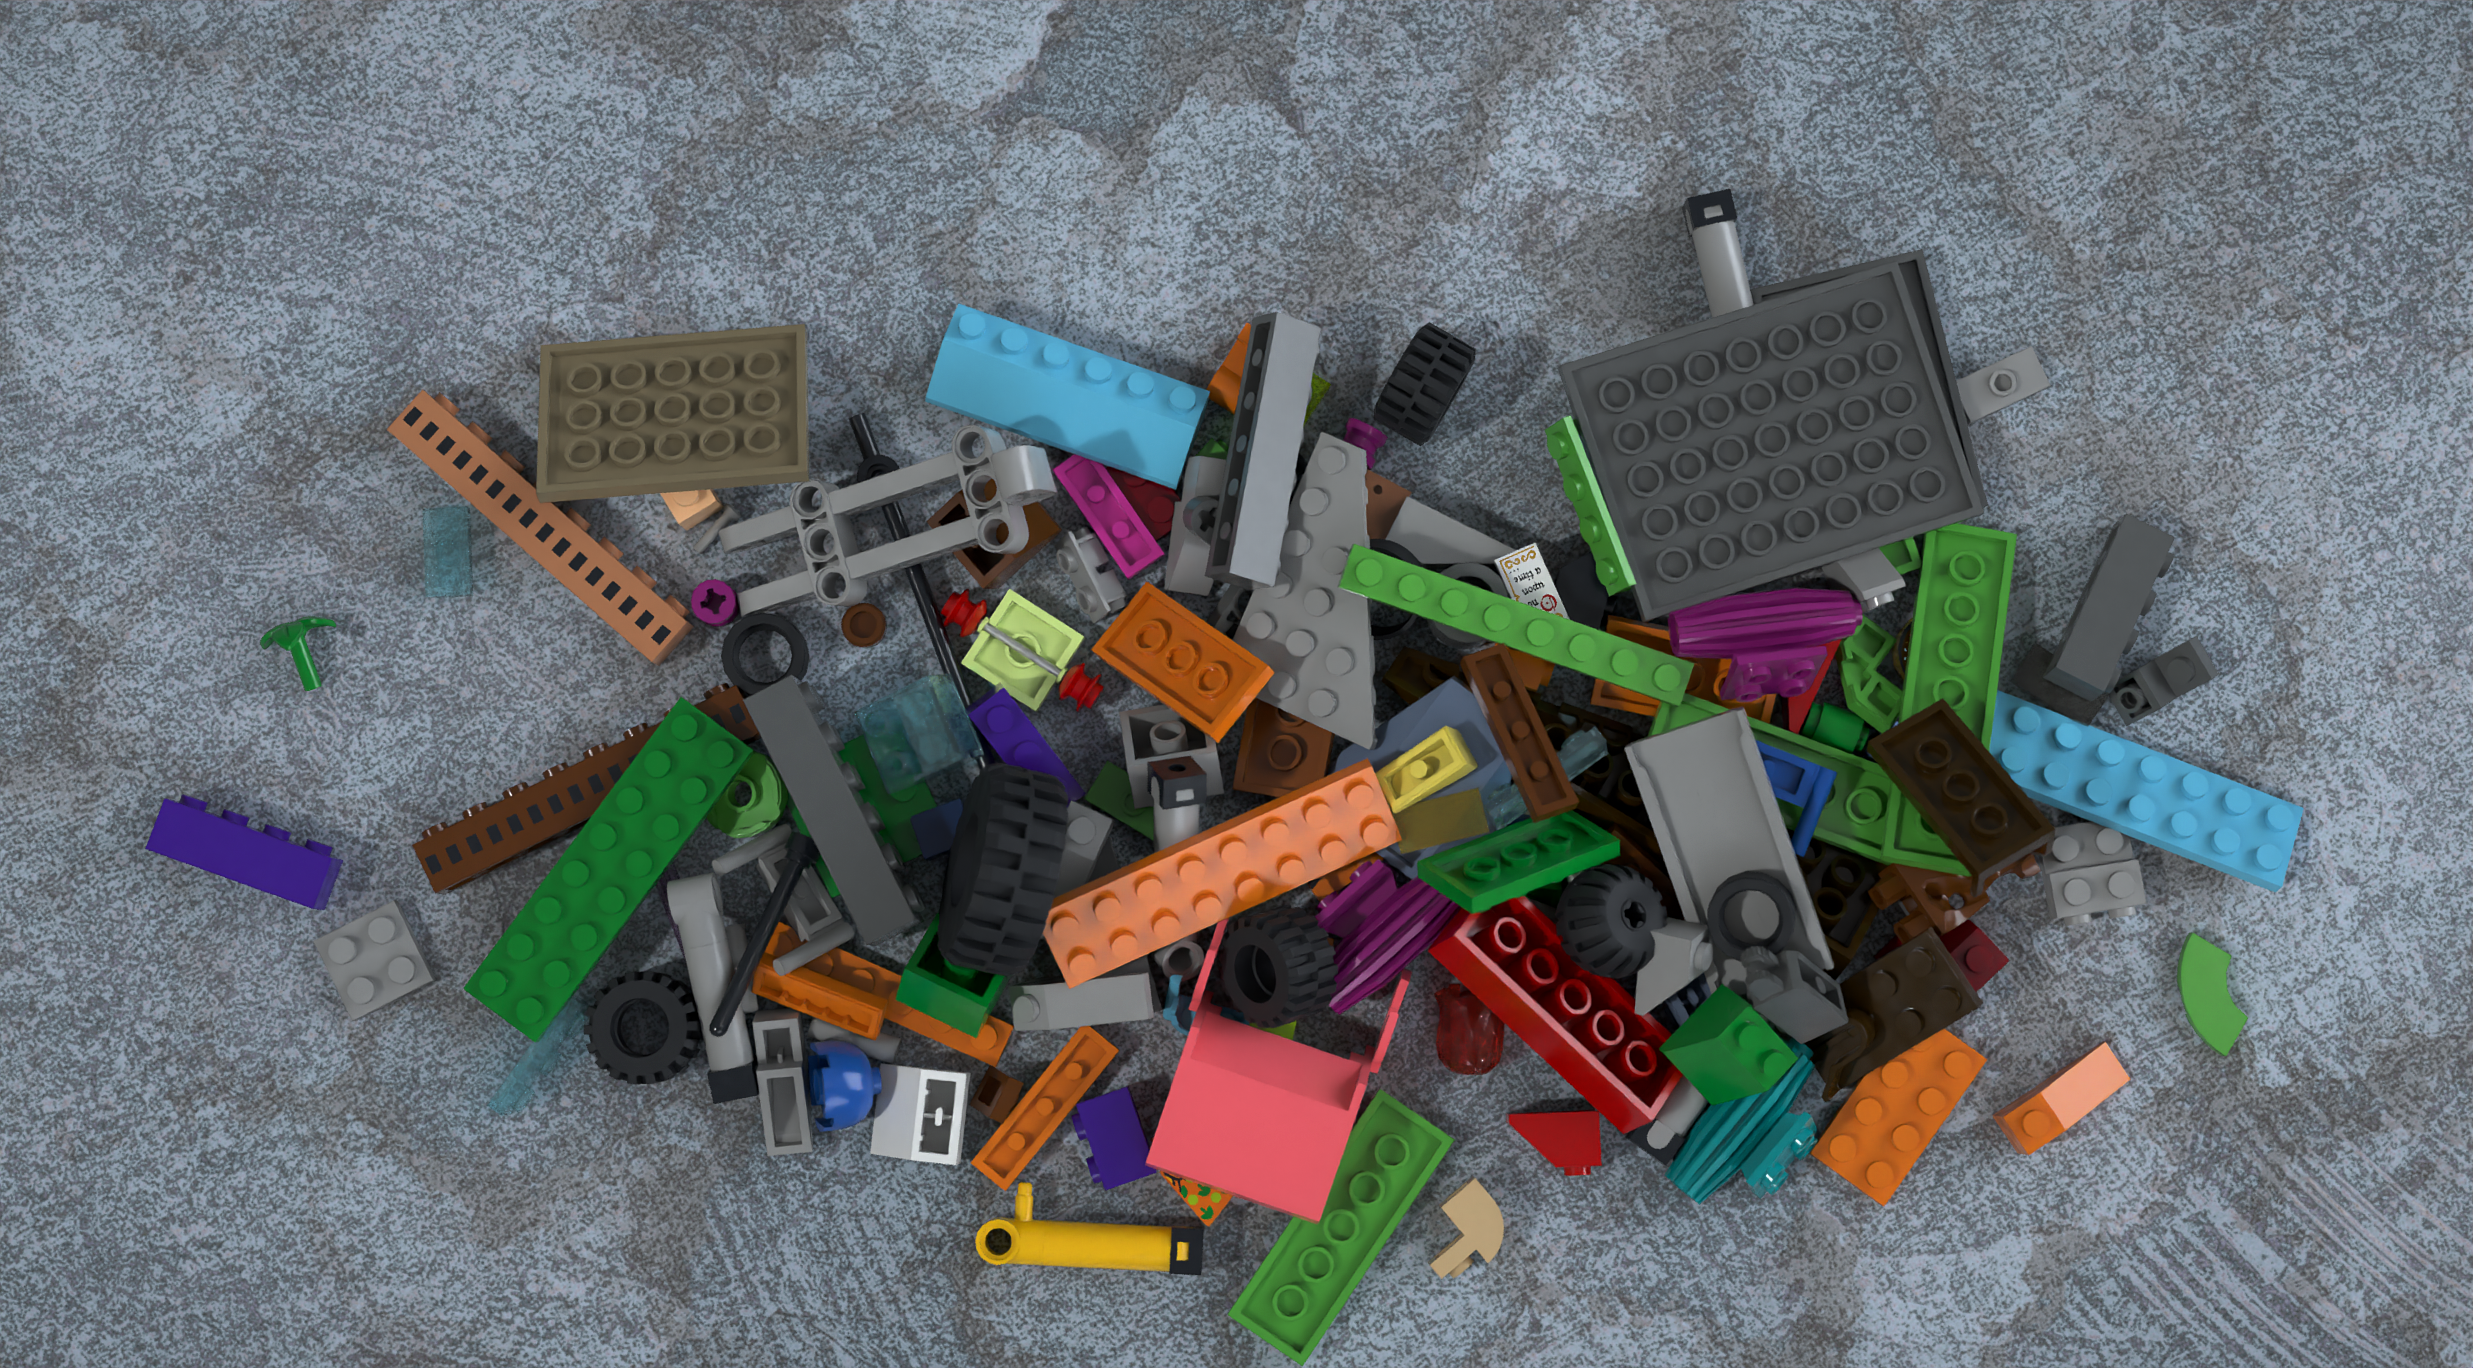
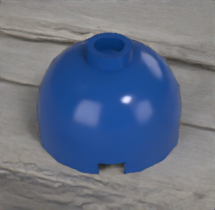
M823 1041L811 1043L810 1048L817 1055L808 1056V1080L811 1105H821L823 1117L814 1118L819 1132L841 1130L855 1126L864 1120L873 1105V1095L881 1094L882 1081L879 1067H871L866 1053L857 1045L849 1042Z

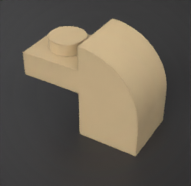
M1472 1176L1439 1204L1441 1209L1462 1232L1428 1261L1429 1265L1441 1279L1448 1273L1454 1279L1474 1262L1469 1255L1475 1250L1489 1263L1495 1257L1502 1244L1504 1223L1500 1209L1478 1180Z

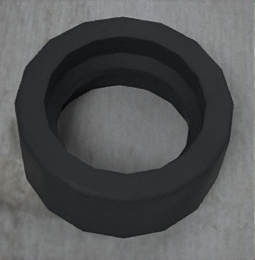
M768 613L746 616L733 625L724 639L721 653L725 674L734 686L737 685L740 690L750 696L790 675L802 681L807 673L810 657L807 642L798 628L781 616ZM763 630L774 631L782 635L790 645L792 654L791 663L786 673L777 680L766 683L755 681L748 677L741 668L739 659L741 646L746 638L755 632Z
M1745 871L1730 876L1717 887L1708 906L1707 927L1712 941L1725 955L1740 962L1743 950L1751 948V946H1762L1774 955H1777L1787 946L1794 932L1796 908L1790 892L1778 879L1763 872ZM1747 890L1759 891L1769 896L1776 904L1779 913V922L1775 932L1766 940L1758 943H1745L1735 938L1728 931L1724 921V912L1729 900L1736 894Z

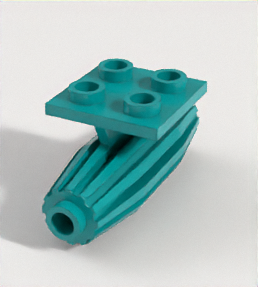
M1780 1037L1799 1058L1767 1092L1711 1105L1692 1127L1664 1176L1697 1204L1700 1205L1740 1170H1742L1753 1194L1761 1199L1766 1192L1773 1195L1787 1180L1789 1174L1785 1172V1169L1795 1157L1800 1161L1803 1160L1816 1145L1818 1140L1814 1135L1818 1129L1812 1116L1805 1111L1801 1115L1789 1113L1815 1068L1813 1062L1809 1060L1814 1052L1804 1043H1799L1793 1037L1789 1041Z

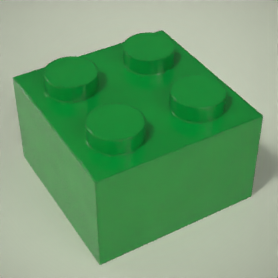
M938 911L904 968L895 1000L977 1038L1012 975L1002 976L949 963L940 954L941 951L938 949Z

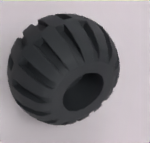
M1602 864L1591 867L1568 883L1560 897L1555 915L1559 919V922L1555 924L1557 936L1561 935L1563 938L1560 944L1565 953L1571 956L1570 959L1593 975L1608 978H1621L1632 975L1645 967L1654 957L1653 948L1655 940L1651 931L1667 926V923L1664 922V919L1667 918L1666 906H1661L1660 903L1663 898L1658 889L1653 886V883L1646 876L1630 867L1616 864Z

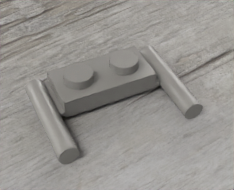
M783 824L712 861L713 870L718 876H723L757 858L759 863L755 867L771 893H773L787 864V860L784 859L787 851L784 847L792 832L791 827ZM810 866L809 870H803L783 912L801 942L806 939L808 942L773 961L774 970L779 976H784L854 937L852 927L842 919L841 913L812 866Z

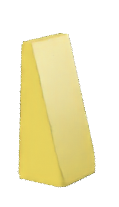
M1444 726L1375 774L1392 812L1396 814L1466 776L1478 768V764L1457 729Z

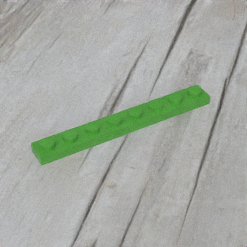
M1352 544L1337 587L1496 644L1504 643L1506 647L1676 707L1681 705L1694 663L1357 544Z

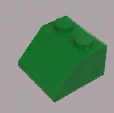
M1723 983L1659 1048L1712 1106L1767 1092L1799 1059L1755 1009Z

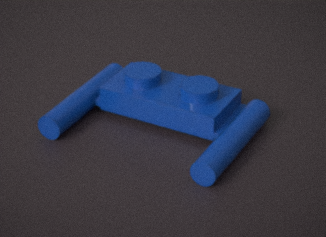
M1756 740L1775 797L1804 808L1791 839L1795 854L1804 857L1837 772Z

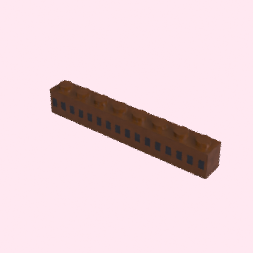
M728 683L720 684L706 691L703 694L705 700L694 705L747 745L762 738L743 702L747 697L737 685L730 688ZM671 709L663 713L664 718L668 715ZM647 722L639 724L623 733L625 740L611 747L605 742L588 749L583 753L585 760L571 767L568 766L567 762L558 764L542 773L544 780L530 787L527 782H523L507 789L502 793L504 800L488 807L486 802L477 804L462 812L463 820L449 827L446 822H442L421 833L423 840L412 846L434 892L446 895L585 826L662 722L652 727H649Z

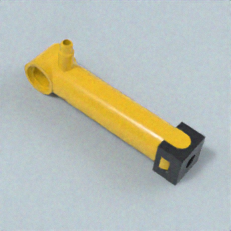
M1020 1182L1018 1184V1192L1015 1196L1014 1219L996 1217L989 1220L979 1229L975 1240L976 1250L980 1257L986 1262L995 1265L1019 1264L1157 1271L1183 1275L1202 1274L1204 1227L1033 1220L1032 1184L1028 1182ZM1001 1228L1009 1233L1012 1244L1007 1252H994L989 1247L987 1238L991 1230Z

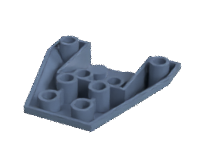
M1452 676L1375 728V738H1378L1375 750H1369L1353 743L1340 753L1328 770V775H1331L1368 758L1376 773L1444 726L1457 729L1477 762L1478 768L1396 814L1390 808L1402 840L1378 850L1376 853L1411 879L1418 876L1417 861L1495 832L1512 779V775L1472 689L1455 676Z

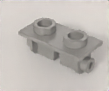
M1088 527L1082 528L1075 533L1070 531L1054 545L1057 550L1058 564L1065 574H1069L1077 590V602L1082 611L1089 614L1093 624L1100 621L1109 612L1113 614L1127 606L1124 601L1127 595L1114 570L1111 569L1100 575L1096 570L1097 567L1109 561L1096 533L1091 534Z

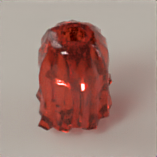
M1450 983L1448 988H1442L1434 993L1440 1008L1436 1037L1438 1058L1449 1071L1456 1074H1487L1500 1062L1503 1052L1505 1023L1470 990L1460 993L1461 984Z

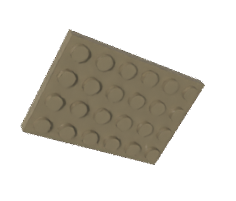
M805 324L541 345L536 494L540 503L809 481L808 348Z

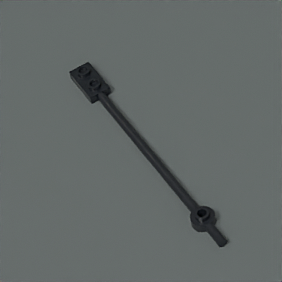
M861 413L849 418L864 459L857 471V482L860 483L872 479L878 472L890 473L899 470L898 464L892 458L880 454L866 414ZM895 501L881 506L893 540L897 541L910 537L911 534L899 502ZM921 563L904 568L979 770H981L983 767L996 762L988 740L965 711L973 703L946 628L943 626L944 623Z

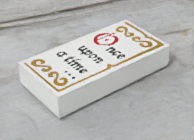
M1536 542L1493 561L1510 599L1569 619Z

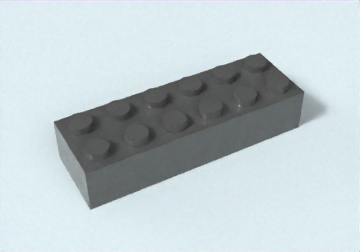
M790 675L744 699L743 702L866 945L877 946L924 922L920 912L926 909L925 903L915 885L905 884L900 874V871L906 869L903 859L894 844H885L879 831L886 827L874 804L864 803L859 791L865 789V785L855 766L850 765L848 761L844 763L839 751L845 749V746L835 726H830L828 721L823 722L819 711L825 709V706L814 685L810 686L808 681L802 682L793 675Z

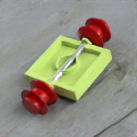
M968 588L962 594L956 591L952 593L941 611V614L946 616L943 626L947 627L953 622L960 625V637L962 638L974 634L976 630L980 633L962 660L961 664L994 686L1001 683L1010 696L1036 713L1056 683L1060 684L1058 688L1059 700L1063 701L1069 696L1077 701V712L1083 706L1091 709L1095 705L1105 688L1099 684L1102 674H1098L1093 678L1085 675V663L1075 665L1070 670L1066 668L1084 641L1085 637L1011 589L1007 591L991 618L986 616L987 601L983 599L977 604L970 601V590Z

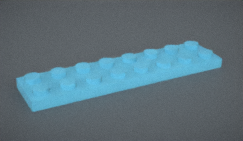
M1997 690L1989 752L2028 797L2275 893L2282 888L2304 808Z

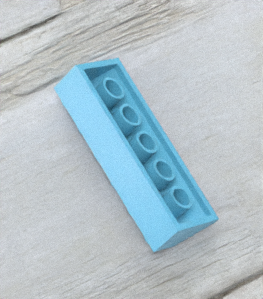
M958 303L944 335L925 402L1176 490L1186 466L1187 457L1190 456L1204 420L1210 391Z

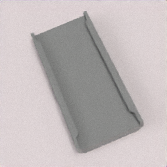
M1744 707L1730 709L1626 745L1627 757L1685 920L1707 926L1708 906L1719 885L1730 876L1745 871L1763 872L1778 879L1786 887L1792 896L1796 908L1794 932L1787 946L1779 953L1799 951L1821 970L1834 968V962ZM1747 890L1736 894L1729 900L1724 912V921L1728 931L1735 938L1745 943H1758L1766 940L1775 932L1779 922V913L1776 904L1769 896L1759 891ZM1710 935L1709 943L1713 945V958L1704 974L1711 994L1722 983L1737 995L1747 993L1748 989L1745 981L1747 977L1746 968L1742 966L1740 961L1725 955L1712 941Z

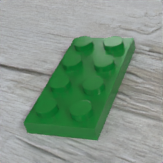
M1573 810L1534 823L1532 818H1528L1417 861L1418 878L1471 914L1487 911L1492 906L1509 899L1525 896L1529 891L1550 883L1560 882L1567 876L1598 866L1605 861L1620 856V839Z

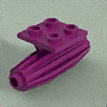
M1788 588L1722 596L1671 611L1668 618V633L1670 645L1676 657L1732 659L1727 677L1720 690L1721 700L1736 698L1738 702H1751L1761 698L1763 695L1780 693L1782 697H1794L1809 690L1827 656L1826 646L1819 645L1854 635L1856 626L1862 624L1863 614L1861 603L1857 599H1852L1849 591Z
M1379 859L1373 864L1371 861L1363 863L1351 874L1349 879L1352 883L1340 894L1337 891L1332 892L1316 907V910L1319 912L1315 916L1318 920V927L1320 929L1324 928L1326 931L1343 938L1334 949L1336 955H1333L1334 963L1338 965V974L1334 975L1337 987L1336 991L1330 994L1332 1000L1328 1006L1341 1015L1386 986L1436 940L1441 931L1462 907L1418 878V876L1398 888L1396 878L1400 873L1394 867Z

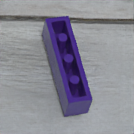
M185 794L181 795L180 801L164 798L145 849L308 908L325 910L343 863L342 859L331 856L333 847L311 839H307L305 846L289 841L291 832L269 824H265L263 831L247 826L249 817L227 809H223L221 816L205 811L208 802Z

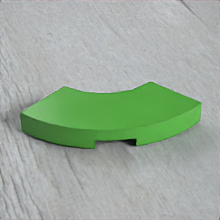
M2188 933L2180 952L2177 967V987L2180 990L2181 1000L2186 1012L2185 1015L2203 1042L2221 1056H2227L2248 1020V1017L2235 1006L2227 990L2226 971L2232 956L2195 933Z

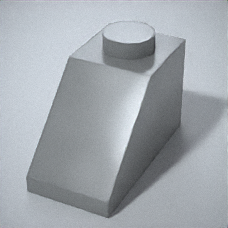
M1667 917L1664 919L1667 926L1651 931L1655 940L1653 948L1654 957L1637 973L1634 1014L1645 1015L1709 968L1713 958V945L1709 943L1710 932L1707 926Z

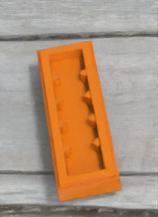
M764 952L754 974L752 993L876 1041L882 1029L888 1000L802 966L784 976H779L773 967V961L779 957Z

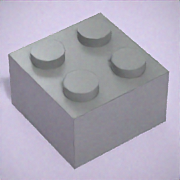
M1164 704L1119 712L1126 764L1135 809L1149 806L1154 807V798L1147 791L1148 762L1191 756L1207 774V797L1224 794L1216 743L1213 739Z

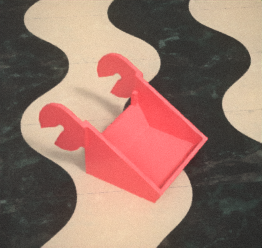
M1229 918L1217 923L1210 948L1207 951L1188 1009L1196 1012V1015L1192 1022L1145 1166L1318 1224L1362 1101L1369 1073L1378 1074L1399 1017L1397 1013L1410 982L1412 971L1403 969L1399 976L1376 1047L1366 1045L1363 1055L1351 1052L1349 1059L1220 1016L1222 1007L1211 1004L1214 992L1205 989L1221 946V940L1226 931Z

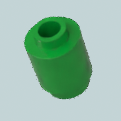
M1824 701L1821 705L1812 702L1800 728L1799 735L1852 754L1853 751L1859 753L1862 751L1870 728L1864 726V719L1852 711Z

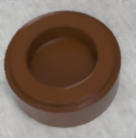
M858 603L855 606H851L844 613L841 628L843 635L852 645L859 648H871L878 645L885 637L887 621L884 614L876 606L869 603Z

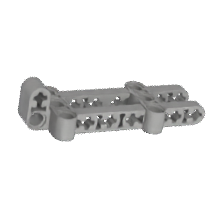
M965 425L958 429L953 436L951 443L952 452L842 489L833 483L813 479L797 483L791 491L790 506L728 526L719 531L725 554L747 551L798 534L808 568L806 571L738 593L736 599L741 617L745 618L754 614L769 613L815 597L827 605L855 606L866 595L867 580L977 544L986 551L993 553L1016 554L1025 547L1029 538L1028 525L1022 506L1049 498L1057 493L1045 449L1030 445L1006 449L1005 442L997 431L976 425ZM981 435L985 442V448L983 453L976 458L972 452V445L974 440ZM990 479H994L997 485L996 495L992 500L988 501L984 495V488ZM960 480L970 517L859 553L850 516ZM819 490L823 501L820 508L815 511L812 506V498L815 492ZM1002 522H1005L1009 528V535L1003 544H999L996 539V530ZM831 533L834 538V546L831 552L827 554L824 550L823 542L826 535ZM842 575L846 581V588L842 596L839 597L835 591V583L838 577Z

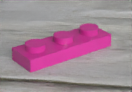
M1074 454L1052 469L1127 580H1130L1165 556L1103 464Z

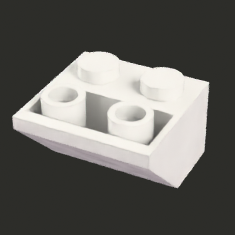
M881 1063L882 1091L881 1094H877L870 1154L950 1165L961 1163L971 1073Z

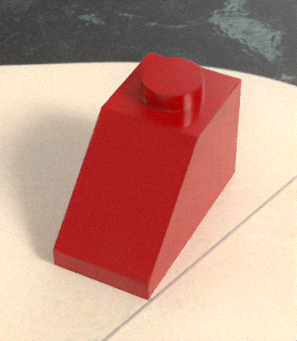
M1598 1110L1505 1113L1506 1123L1556 1168L1564 1167L1565 1176L1591 1175V1166H1602L1600 1116Z

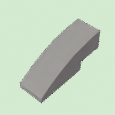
M1205 456L1187 457L1182 501L1175 502L1164 590L1201 596L1209 595L1214 579L1205 576L1210 545L1192 534L1185 527L1183 511L1186 504L1197 496H1208L1219 501L1226 460ZM1202 509L1198 517L1201 518L1202 523L1214 528L1215 519L1210 516L1208 511Z
M792 1008L756 1011L752 1023L758 1061L756 1074L767 1156L812 1152L810 1092L802 1013Z

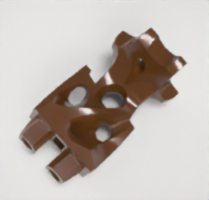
M2028 853L1986 878L1982 894L1974 898L1970 895L1972 876L1968 877L1892 863L1878 874L1881 879L1868 891V894L1881 910L1898 902L1906 917L1894 924L1893 927L1895 934L1903 944L1929 927L1933 928L1939 938L1958 927L1991 901L1986 890L1997 878L2009 873H2014L2021 879L2031 878L2041 872V869L2035 861V854ZM1952 895H1959L1963 898V906L1958 909L1950 907L1948 898Z

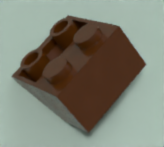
M990 479L984 488V495L988 501L992 500L996 495L997 485L994 479ZM963 489L957 492L926 521L932 529L970 517ZM1038 501L1022 506L1028 525L1029 538L1021 551L1016 554L993 553L986 551L977 544L953 552L983 589H999L1062 531L1060 526ZM1002 522L996 530V539L999 544H1003L1009 535V528L1005 522Z

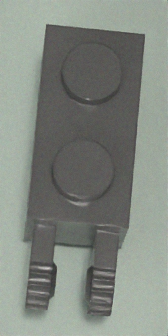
M1751 946V948L1743 950L1740 958L1742 966L1746 968L1747 973L1745 981L1748 989V1001L1758 1014H1763L1771 1020L1779 1031L1788 1033L1799 1043L1803 1044L1848 1023L1840 984L1799 951H1784L1774 955L1762 946Z

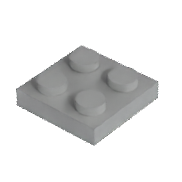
M396 900L314 940L315 946L352 1021H358L437 981L399 902Z

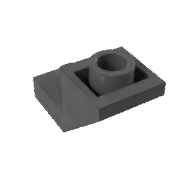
M2195 636L2119 678L2108 696L2124 723L2128 726L2161 709L2177 697L2212 680L2219 675V672L2200 640Z

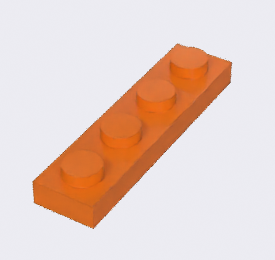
M1081 1026L1005 1119L1004 1123L1000 1125L971 1161V1164L1001 1189L1007 1191L1120 1050L1091 1026Z

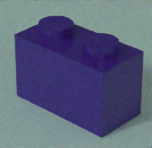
M1129 1086L1076 1104L1078 1113L1071 1115L1079 1140L1088 1139L1093 1156L1086 1158V1162L1094 1184L1102 1182L1106 1191L1158 1172L1157 1169L1145 1166L1150 1146Z

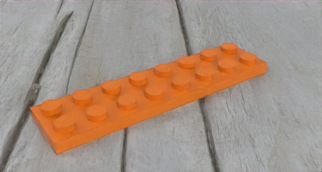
M1368 758L1055 897L1046 920L1043 935L1070 989L1402 840V837L1374 769Z

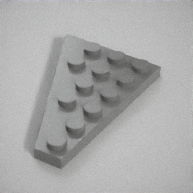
M1321 432L1288 509L1289 524L1283 536L1280 552L1281 568L1275 580V585L1269 588L1254 589L1233 641L1265 662L1275 672L1257 694L1256 698L1364 748L1375 750L1378 738H1375L1374 718L1376 690L1373 687L1375 659L1374 636H1371L1370 618L1372 600L1337 588L1352 544L1370 549V536L1367 535L1366 504H1368V489L1365 486V474L1367 473L1366 450Z

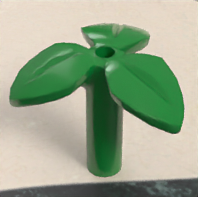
M307 616L290 623H282L266 632L260 640V645L264 650L275 641L278 646L291 652L305 691L322 686L305 636L307 631L312 628L323 626L336 628L335 621L324 617Z

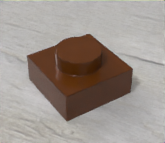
M989 1065L969 1105L987 1117L1003 1124L1008 1113L1016 1106L1019 1092L1024 1083L1006 1072Z

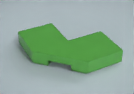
M1863 614L1862 624L1856 626L1854 635L1842 638L1835 657L1847 707L1879 732L1884 733L1892 727L1900 714L1903 691L1878 673L1876 669L1897 639Z

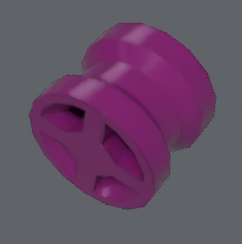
M1349 418L1345 425L1347 432L1342 440L1366 450L1367 469L1371 470L1375 464L1374 454L1378 448L1384 447L1388 437L1365 422Z
M716 579L706 580L700 583L693 591L691 597L692 610L707 625L713 627L726 626L732 623L739 613L736 599L737 593L723 581Z

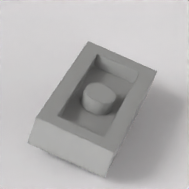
M2032 346L1956 381L1967 425L2051 386Z

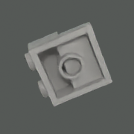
M2092 821L2054 827L2056 830L2052 852L2046 856H2039L2050 919L2064 918L2065 926L2092 922L2091 913L2108 910L2109 919L2136 915L2135 906L2147 904L2139 860H2134L2130 836Z

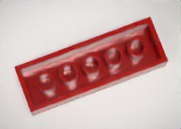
M1525 896L1509 899L1492 906L1487 911L1471 914L1462 907L1441 931L1428 949V952L1619 1131L1625 1134L1652 1122L1683 1076L1659 1050L1672 1034L1649 1012L1643 1016L1634 1014L1635 999L1615 980L1593 975L1570 959L1571 956L1565 953L1560 944L1563 938L1561 935L1557 936L1556 925Z

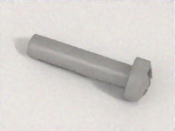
M726 503L722 509L725 512L693 546L699 554H702L716 539L721 529L726 528L733 519L738 521L741 518L739 510L734 509L733 505Z

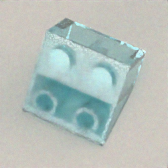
M950 673L926 676L854 711L888 794L951 772L985 755Z

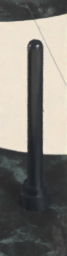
M792 831L784 847L787 851L784 857L787 860V864L710 1023V1033L715 1037H721L726 1034L803 870H809L812 863L818 862L821 854L814 840L810 837Z

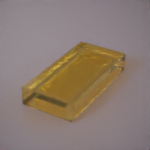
M1479 787L1417 802L1396 814L1390 809L1398 828L1395 833L1401 854L1490 832Z

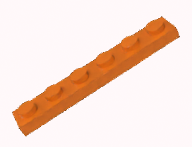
M779 921L765 952L781 957L808 941L806 939L801 942L793 927ZM838 947L802 965V967L888 1000L884 1018L994 1067H997L1014 1029V1025L989 1015L977 1038L968 1035L895 1000L902 975Z

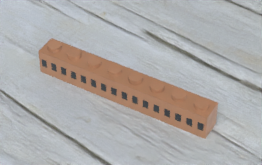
M422 389L387 430L647 659L660 666L694 628L685 619L690 611L671 594L664 600L654 592L652 588L657 582L638 565L630 571L622 564L619 559L624 553L606 537L597 542L586 531L591 524L573 508H570L565 514L553 502L540 503L536 494V481L532 485L520 474L526 468L506 450L500 456L492 450L488 443L493 438L475 422L472 421L466 427L459 421L455 415L460 409L439 392L433 398Z

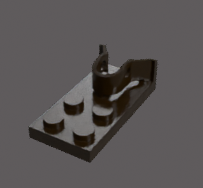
M1943 698L1868 741V753L1971 874L1970 895L1974 898L1982 894L1986 878L2028 853L2046 856L2052 852L2056 830L2054 826Z
M1932 927L1927 928L1838 982L1841 987L1848 1023L1804 1043L1814 1052L1809 1060L1813 1062L1816 1070L1826 1083L1821 1095L1825 1103L1830 1101L1840 1089L1975 1011L1983 1004ZM1774 1026L1778 1033L1788 1034L1786 1032L1779 1031L1778 1028Z

